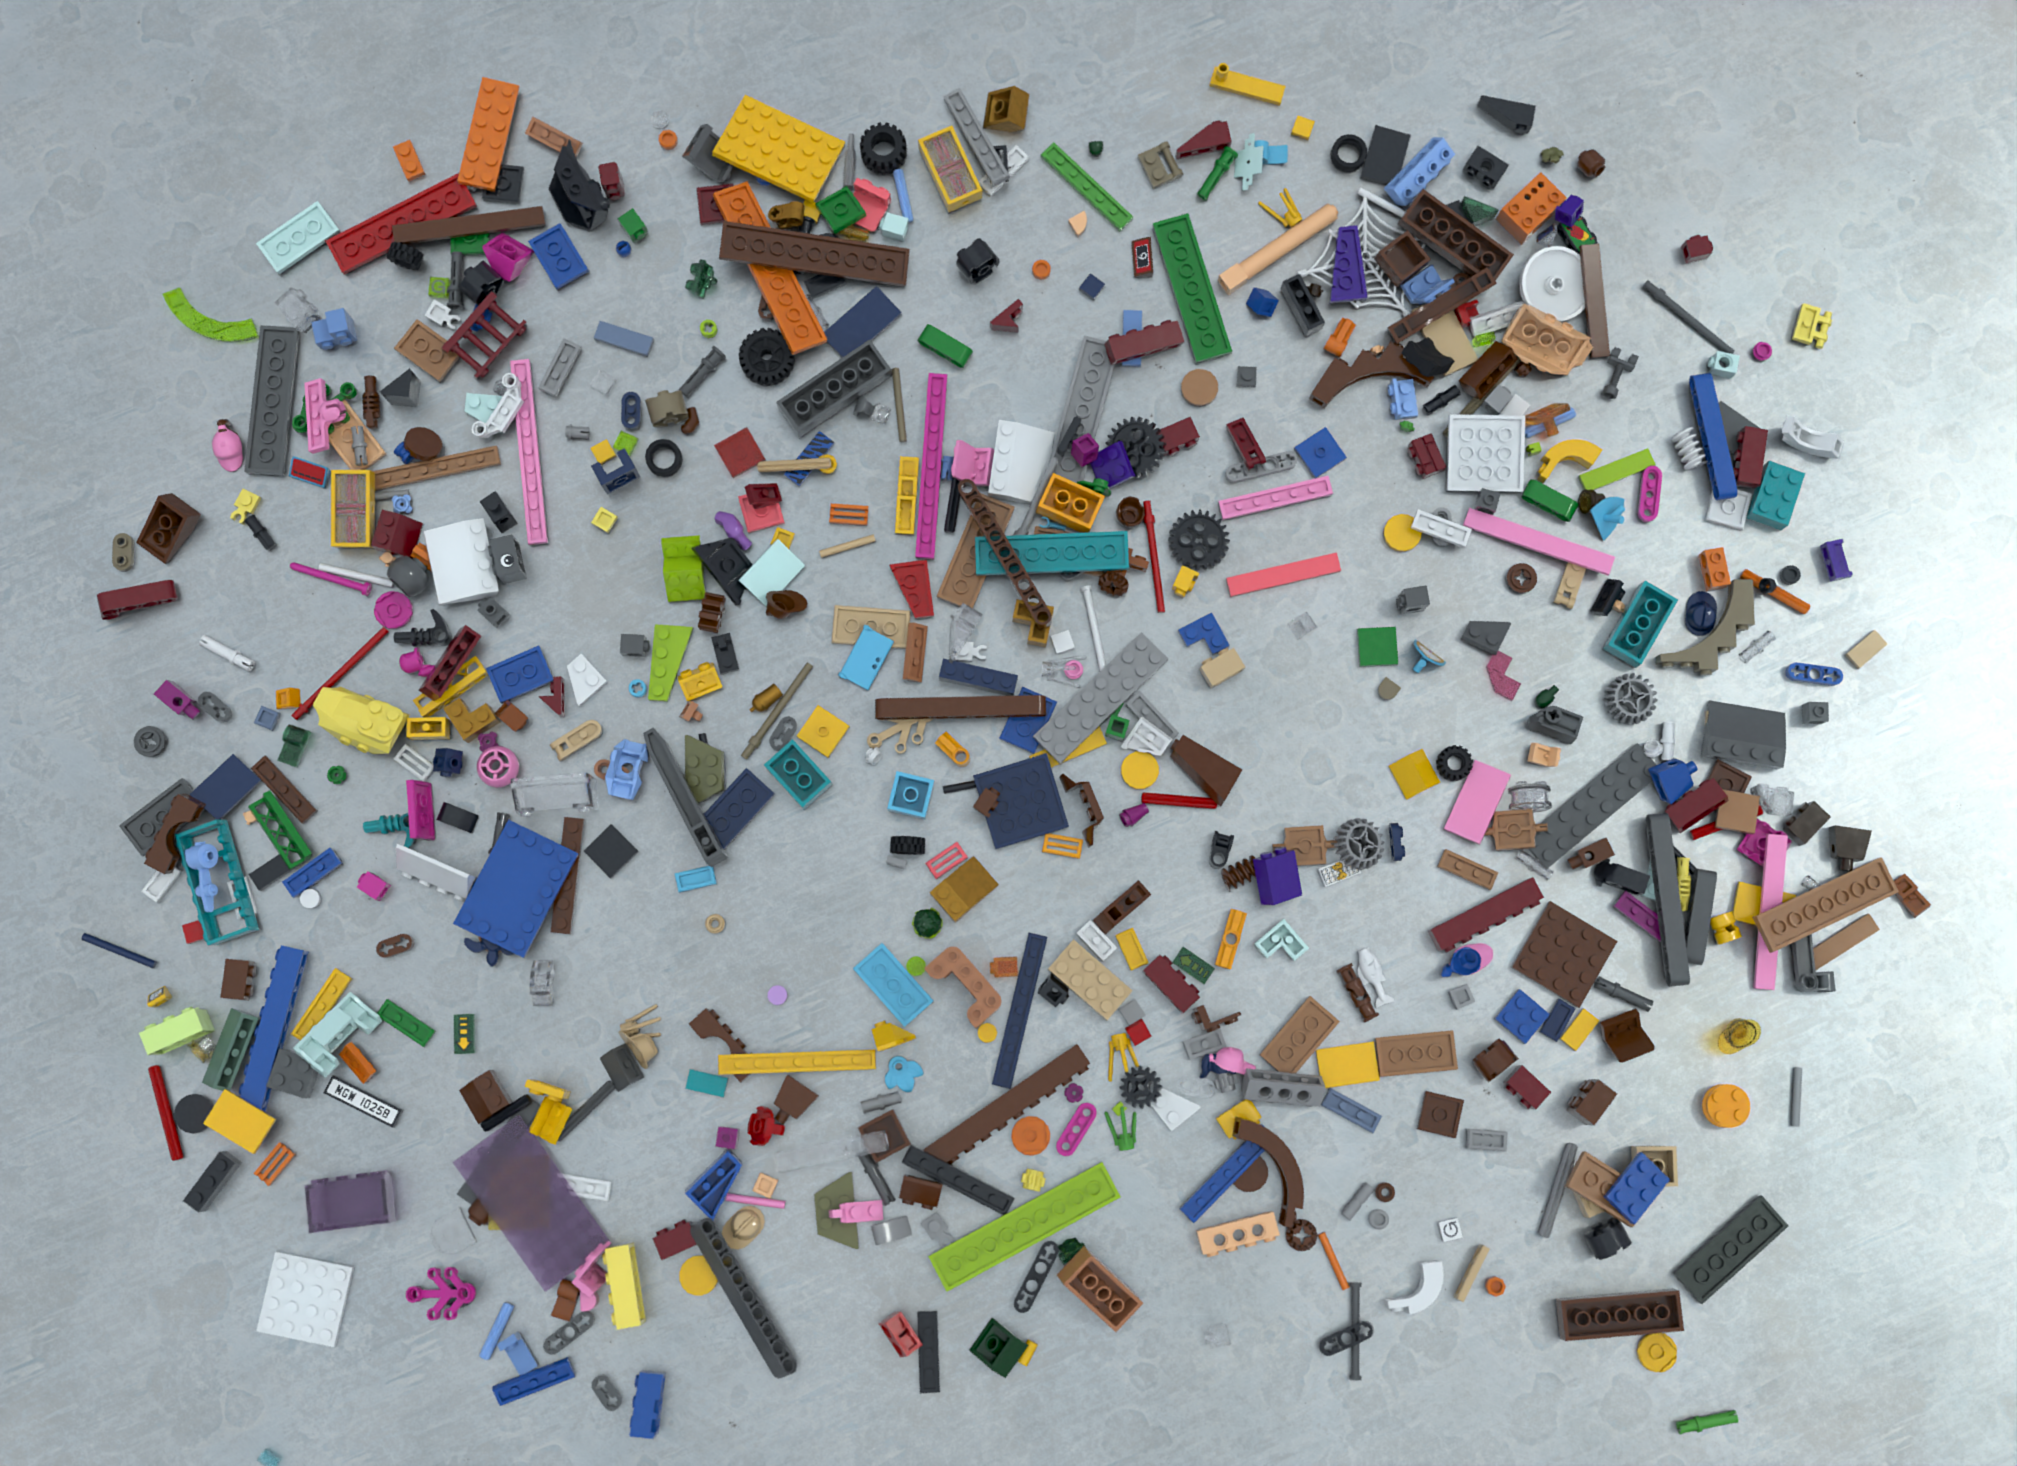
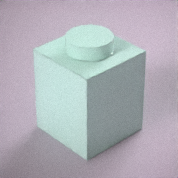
M887 212L886 217H882L879 228L882 229V236L904 242L909 219Z

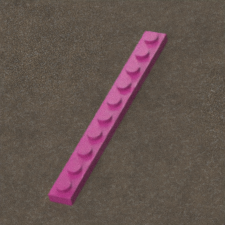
M928 374L915 558L919 559L935 558L947 374Z

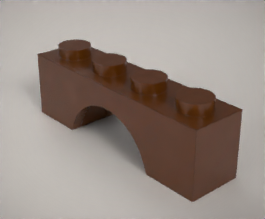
M178 794L171 802L172 807L169 813L162 820L163 826L161 830L154 836L155 842L152 848L145 855L146 860L144 864L163 874L172 873L180 858L174 846V834L183 823L198 821L206 804L188 794Z
M705 1008L689 1023V1026L701 1039L719 1037L727 1043L731 1054H748L744 1050L746 1045L739 1038L735 1039L731 1035L733 1031L726 1023L722 1025L719 1022L720 1016L713 1009ZM751 1074L733 1075L738 1079L739 1082H743Z

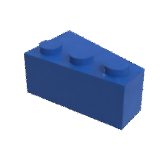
M727 1148L685 1189V1194L709 1218L714 1220L742 1166V1162Z

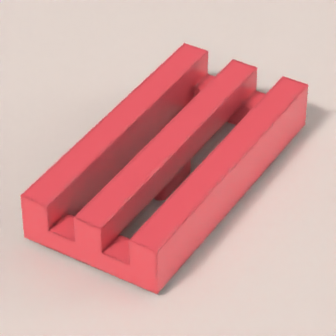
M956 842L925 864L935 879H938L968 857L959 843ZM953 849H958L954 854L932 867L931 864ZM959 854L962 855L961 858L950 864L948 867H946L939 873H936L937 869H939L940 867H942L943 865L957 857Z

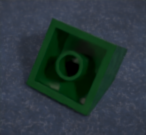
M991 1318L969 1351L992 1371L1006 1378L1028 1347V1344L997 1320Z

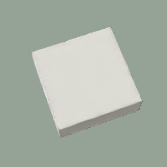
M1069 630L1051 636L1056 654L1075 649Z

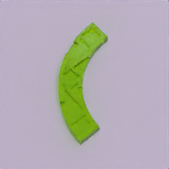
M180 287L162 293L165 302L173 314L185 326L201 336L225 342H241L259 337L252 318L238 322L216 321L193 308Z

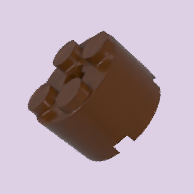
M1500 1038L1487 1048L1488 1052L1483 1050L1473 1059V1065L1488 1083L1519 1059L1507 1043Z

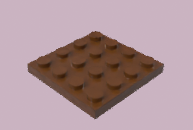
M1549 901L1511 968L1575 1007L1580 1008L1618 941Z

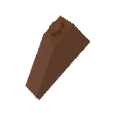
M1138 880L1095 917L1093 921L1106 935L1152 894Z

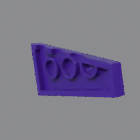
M1358 226L1339 227L1330 303L1366 300L1368 295Z

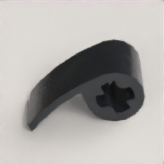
M443 802L436 820L472 833L478 815Z

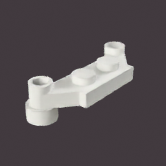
M507 373L503 376L502 384L507 388V391L486 423L477 421L472 425V433L477 437L489 438L491 435L499 432L505 433L523 405L524 401L521 399L520 389L521 382L513 373Z

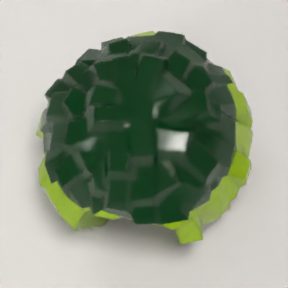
M933 908L930 910L922 909L915 912L912 925L919 937L931 939L940 933L941 927H943V920L940 918V913Z

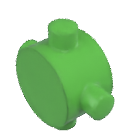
M1409 421L1399 423L1400 429L1405 432L1415 430L1414 424Z

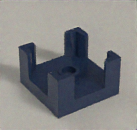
M625 448L617 452L623 464L620 468L606 474L600 462L591 465L606 494L640 478Z

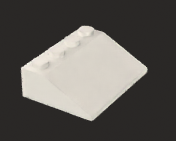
M999 420L988 496L997 500L1031 504L1049 465L1055 433L1018 422Z
M484 518L465 520L423 532L438 605L490 598V596L496 597L499 589L496 575H494L492 569L493 560L488 550L489 542Z
M397 844L396 865L397 869L402 871V876L412 879L413 876L420 879L419 883L428 887L430 884L438 886L437 891L446 895L449 891L455 894V899L465 902L477 879L476 877Z

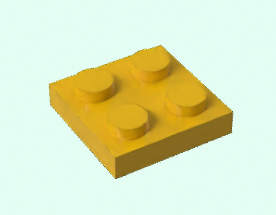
M527 1079L525 1087L530 1088V1093L536 1095H544L545 1093L548 1094V1099L557 1102L569 1099L571 1091L535 1079Z

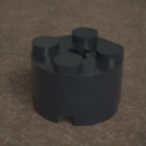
M978 238L968 248H963L957 253L956 265L970 283L972 281L978 283L993 273L992 268L994 265L997 267L1000 260L989 245L982 241L981 238Z
M483 260L474 268L469 267L465 270V277L458 285V288L479 306L491 291L497 294L504 281Z
M1614 1217L1609 1219L1606 1224L1601 1222L1591 1226L1592 1230L1584 1234L1596 1259L1609 1258L1617 1254L1621 1247L1624 1250L1632 1244L1622 1222Z

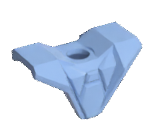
M624 739L614 746V751L611 752L605 781L608 795L633 800L642 784L639 774L643 762H648V749L646 743L641 744ZM624 764H631L633 770L630 773L623 772L622 766Z

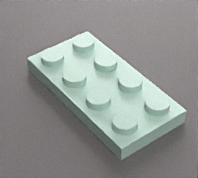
M316 201L256 244L276 272L281 274L326 243V240L339 234L340 230L321 204Z

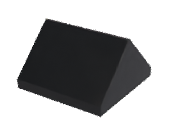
M409 368L382 389L380 393L391 405L418 407L421 381Z

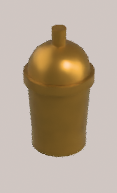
M773 683L761 693L755 695L752 700L753 707L749 710L751 712L754 710L759 712L767 711L774 702L783 696L782 692Z

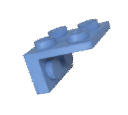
M1429 265L1400 286L1411 304L1418 303L1421 305L1435 300V295L1439 292L1442 294L1451 288L1450 285L1455 281L1453 278L1441 280L1434 266Z

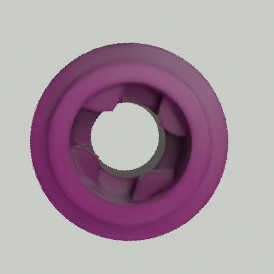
M1145 803L1122 810L1119 817L1125 827H1132L1149 813V809Z

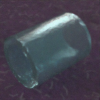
M265 1449L257 1461L264 1466H277L281 1459L268 1449Z

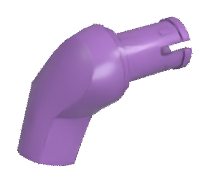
M722 511L716 513L715 522L724 527L728 538H733L743 551L748 549L752 542L743 533V526L736 516Z

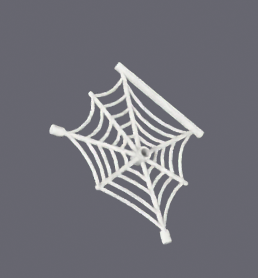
M1361 187L1357 194L1363 196L1362 204L1354 218L1345 226H1350L1363 209V220L1358 225V230L1363 225V232L1359 235V239L1363 236L1360 247L1363 244V252L1361 254L1364 274L1374 273L1377 279L1367 280L1366 284L1380 281L1383 287L1368 288L1367 292L1386 289L1389 293L1369 294L1368 298L1390 297L1397 305L1380 301L1360 303V300H1358L1356 303L1354 301L1349 302L1356 309L1370 304L1391 306L1400 309L1405 317L1410 312L1404 308V291H1402L1400 302L1396 297L1397 287L1394 285L1392 292L1389 288L1390 278H1388L1386 283L1382 278L1384 271L1382 270L1379 274L1380 266L1377 265L1375 269L1371 262L1377 263L1372 257H1375L1380 249L1373 246L1367 240V234L1372 240L1386 247L1388 244L1382 243L1372 236L1367 230V221L1382 236L1392 241L1396 238L1379 230L1367 216V209L1387 228L1403 234L1404 231L1391 227L1382 221L1369 207L1367 199L1401 218L1406 211ZM1328 229V233H1330L1329 240L1320 258L1308 270L1296 271V275L1300 273L1303 278L1309 274L1328 286H1332L1331 283L1314 273L1322 272L1331 278L1333 277V275L1324 270L1334 268V264H1328L1334 259L1335 251L1322 267H1315L1328 251L1332 237L1337 239L1336 233L1338 229L1335 231ZM1367 244L1377 252L1370 253L1367 251ZM1368 265L1371 270L1365 271V266Z

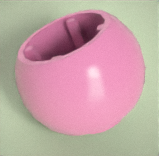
M493 746L484 750L477 760L478 776L490 787L500 788L508 786L516 779L519 772V762L515 753L503 746ZM505 755L508 758L509 764H506L500 757ZM495 761H500L499 769L493 770L492 764ZM506 769H508L507 773L500 778L499 775L503 774L506 771ZM487 770L493 774V779L489 777Z

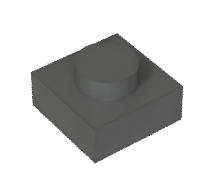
M1238 366L1237 386L1256 387L1257 367Z

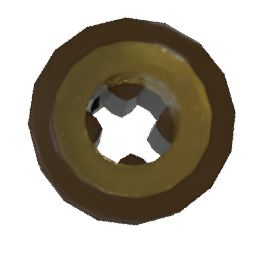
M1593 489L1582 490L1578 499L1580 511L1584 514H1591L1590 510L1601 500L1605 499V495L1597 494Z

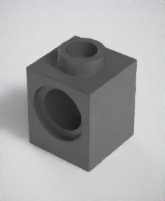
M1482 488L1477 495L1474 509L1493 515L1497 510L1501 493Z
M621 634L620 653L622 656H646V652H649V640H647L645 635Z
M1807 702L1802 705V724H1823L1829 721L1828 702Z

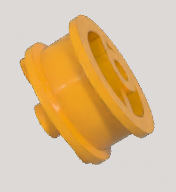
M1719 1084L1708 1089L1703 1096L1702 1111L1711 1124L1717 1127L1734 1128L1743 1124L1748 1118L1750 1100L1740 1087L1731 1084Z

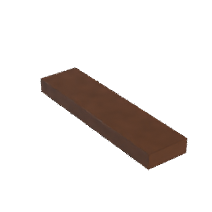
M266 755L251 767L253 772L302 824L306 823L318 812Z

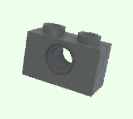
M1427 585L1405 588L1396 599V606L1400 610L1401 615L1422 612L1430 605Z

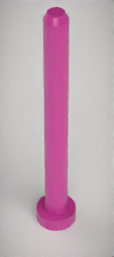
M295 562L290 564L292 570L362 591V595L368 596L372 589V584L368 582L362 584Z

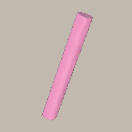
M726 1194V1201L785 1208V1201Z

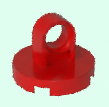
M759 1106L756 1108V1114H751L747 1132L751 1135V1140L749 1141L752 1145L765 1146L772 1134L784 1136L786 1126L774 1123V1114L769 1107Z

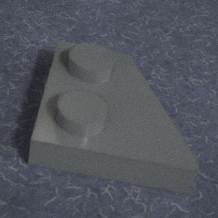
M1470 621L1461 640L1496 655L1512 623Z

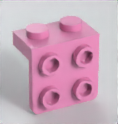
M957 440L954 447V460L951 466L952 476L960 481L970 479L976 486H989L994 449L974 448L962 440Z
M607 1241L604 1245L600 1243L586 1257V1262L574 1273L576 1277L572 1283L589 1298L606 1283V1272L596 1263L605 1252V1249L611 1245L610 1241Z

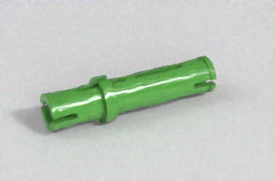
M1732 1410L1704 1417L1694 1416L1693 1419L1677 1421L1676 1427L1681 1435L1693 1431L1699 1433L1703 1429L1738 1423L1739 1420L1738 1415H1734L1736 1411Z

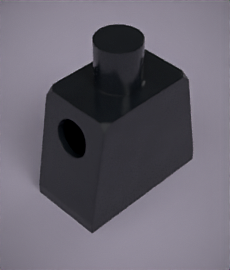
M496 491L480 500L481 505L501 533L518 524Z

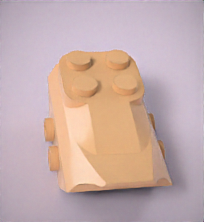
M1525 303L1517 310L1502 338V342L1506 346L1511 347L1522 362L1531 363L1542 372L1547 371L1551 374L1568 375L1572 368L1582 365L1593 348L1590 343L1591 337L1573 329V326L1567 322L1562 323L1556 320L1557 318L1552 314H1546Z

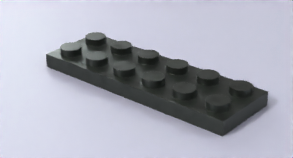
M1759 1195L1678 1268L1674 1274L1700 1304H1703L1789 1225L1762 1195Z

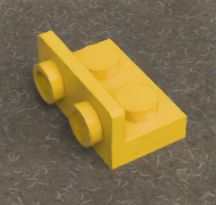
M713 662L702 663L697 669L692 671L691 669L684 670L678 676L679 684L687 701L723 687Z
M545 1096L532 1122L529 1133L556 1145L573 1108L560 1101L548 1099Z

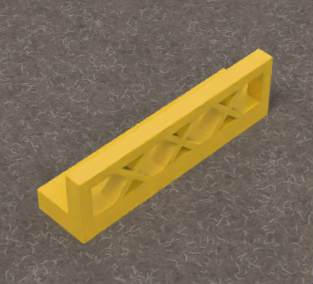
M474 656L461 666L456 675L464 676V678L455 685H452V680L448 690L443 693L441 698L436 701L432 700L424 707L419 702L427 697L422 693L413 699L422 717H431L489 676L477 656ZM476 662L479 668L468 674L469 666Z

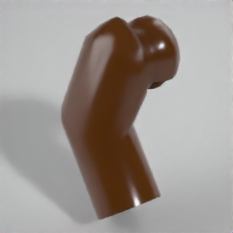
M696 407L687 409L689 419L681 426V431L684 434L693 433L699 425Z

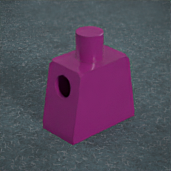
M165 680L154 693L158 699L178 715L183 716L186 714L193 720L200 713V710L194 706L196 700L174 681ZM182 699L183 704L180 706L179 701Z

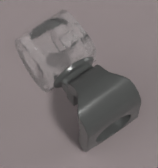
M859 396L853 415L858 416L859 412L865 411L867 415H871L873 421L886 424L891 409L881 403H876L873 406L864 396Z

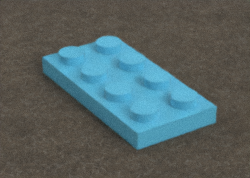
M883 943L853 968L904 1027L933 1002L932 998Z

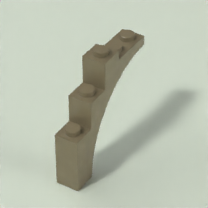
M1732 580L1728 586V597L1724 612L1711 633L1699 644L1689 649L1656 656V665H1662L1663 668H1671L1674 665H1681V668H1691L1694 665V672H1700L1702 676L1712 675L1713 672L1718 670V653H1730V650L1737 647L1736 629L1737 631H1746L1755 625L1753 580Z

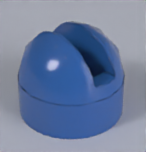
M620 241L616 245V251L619 256L627 257L631 254L632 249L628 242Z

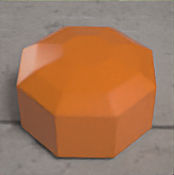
M1496 1276L1488 1278L1485 1283L1487 1293L1495 1297L1502 1295L1506 1288L1503 1279Z

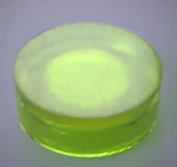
M914 956L908 960L906 968L911 975L920 976L925 971L926 963L921 957Z

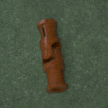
M1350 963L1336 971L1343 978L1344 986L1349 991L1355 1007L1361 1012L1364 1018L1363 1022L1365 1023L1377 1017L1379 1013L1375 1012L1370 1002V996L1364 986H1362L1360 977L1356 976L1352 968L1353 964ZM1364 995V997H1363V999H1362L1361 1001H1359V1000L1356 999V998L1361 997V996Z

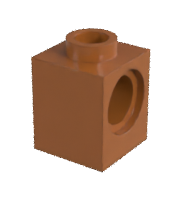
M508 699L494 713L515 732L522 729L528 719Z

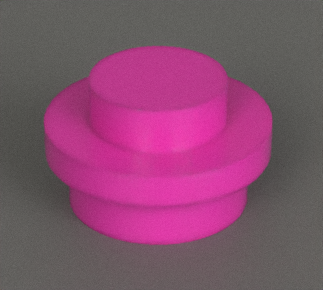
M1759 342L1753 348V355L1757 360L1765 361L1772 355V348L1766 342Z

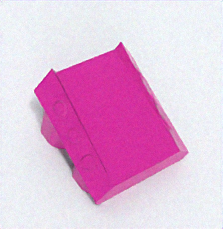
M1757 818L1755 834H1747L1737 850L1764 867L1766 834H1787L1774 830L1768 823ZM1790 839L1787 840V850L1792 843Z

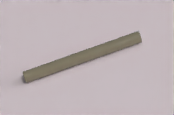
M892 368L899 442H906L899 368Z

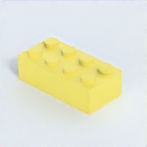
M634 1242L610 1246L605 1249L602 1258L604 1265H607L608 1273L605 1274L607 1285H610L611 1293L608 1294L610 1305H613L614 1313L611 1315L612 1323L616 1325L617 1330L640 1326L646 1322Z

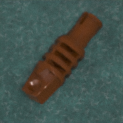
M365 376V393L362 395L363 419H366L368 428L377 429L378 418H380V395L376 390V377Z

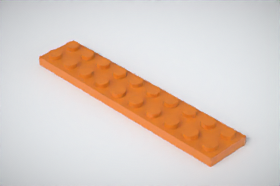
M748 182L713 193V198L725 221L771 228ZM747 264L792 355L827 342V338L793 270Z

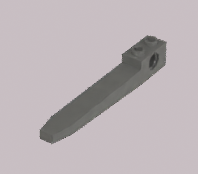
M654 728L644 732L648 752L704 861L710 867L724 861L728 856L704 815L668 744Z

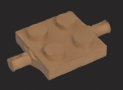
M1533 809L1497 811L1494 813L1492 828H1487L1484 836L1493 835L1496 851L1536 848V832L1548 831V823L1536 824Z
M1323 825L1284 828V843L1272 844V851L1275 852L1274 849L1276 847H1286V850H1295L1297 866L1327 864V848H1337L1334 847V844L1338 842L1336 840H1326Z

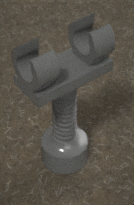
M1617 347L1612 349L1607 362L1616 366L1610 384L1605 385L1602 391V395L1610 399H1616L1619 390L1616 387L1623 369L1632 372L1639 357L1632 354L1628 362L1618 358L1621 349Z

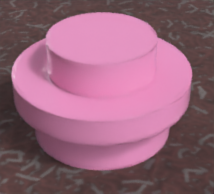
M1071 660L1066 663L1064 673L1070 679H1078L1083 673V666L1079 661Z

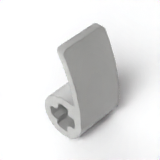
M907 1216L871 1226L876 1245L912 1235Z

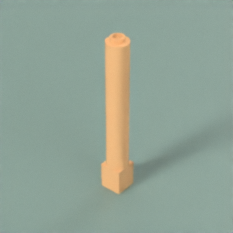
M1327 203L1241 263H1236L1221 273L1218 277L1219 284L1229 296L1245 285L1250 278L1337 220V208Z

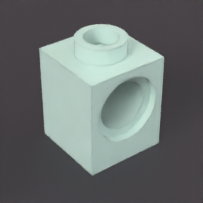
M1717 351L1709 358V373L1731 379L1737 373L1740 356ZM1719 361L1724 362L1726 368L1721 367Z

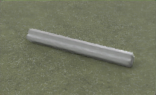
M1567 1143L1541 1223L1539 1235L1545 1238L1550 1237L1565 1190V1184L1578 1146L1573 1143Z

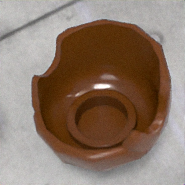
M1129 496L1123 498L1118 504L1116 516L1123 526L1133 528L1138 526L1144 519L1145 508L1142 507L1138 498Z

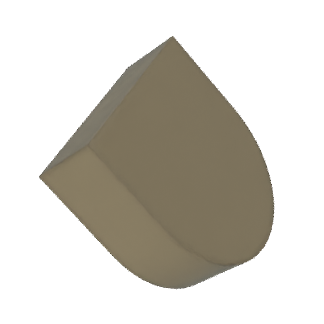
M1385 677L1378 687V695L1384 700H1391L1397 695L1401 687Z

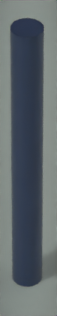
M87 933L82 935L81 940L150 968H155L157 961Z

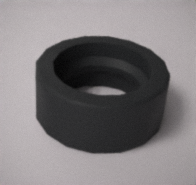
M1352 134L1339 137L1331 150L1332 163L1342 172L1350 173L1357 171L1362 167L1367 157L1365 142L1360 137ZM1344 144H1352L1357 147L1360 156L1356 162L1347 163L1340 159L1338 155L1339 148Z
M656 440L646 449V464L651 472L657 476H672L680 469L683 460L682 454L678 446L671 440ZM663 447L671 449L675 455L672 466L665 469L659 468L653 463V454L656 450Z

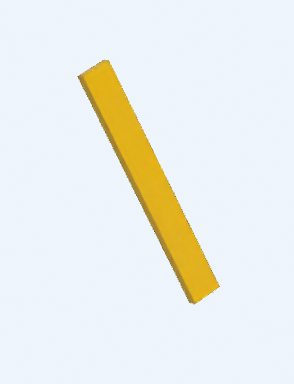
M875 1049L718 1055V1075L876 1069Z

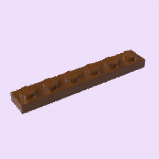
M564 817L561 845L577 852L579 855L554 901L551 933L571 935L585 819Z

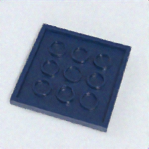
M1047 753L973 775L979 797L985 788L990 789L992 787L1001 793L997 798L999 804L994 811L989 810L988 813L991 815L989 818L986 817L995 849L1069 827Z

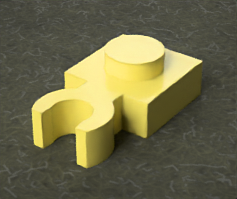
M242 488L234 503V506L238 507V509L231 513L230 518L235 521L236 517L241 515L239 523L244 525L247 513L253 515L261 497Z

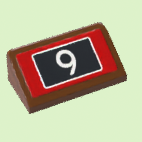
M1151 237L1131 241L1134 278L1153 276Z

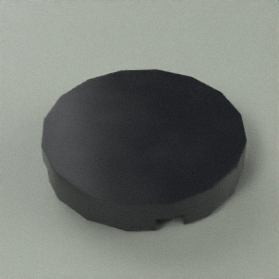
M187 1095L175 1107V1122L184 1132L192 1134L203 1132L208 1128L203 1123L214 1105L204 1095Z

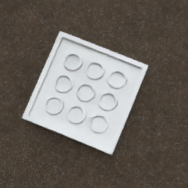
M1448 415L1446 491H1480L1484 488L1499 492H1523L1525 416Z
M276 1251L256 1331L336 1347L354 1267Z

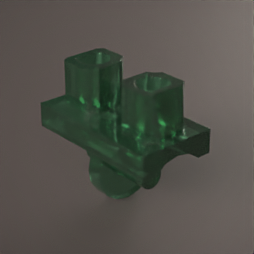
M700 259L699 263L691 264L690 273L695 275V279L688 280L685 285V289L694 293L699 298H704L706 290H710V286L717 285L718 282L713 277L715 273L712 271L713 267L707 264L706 260Z

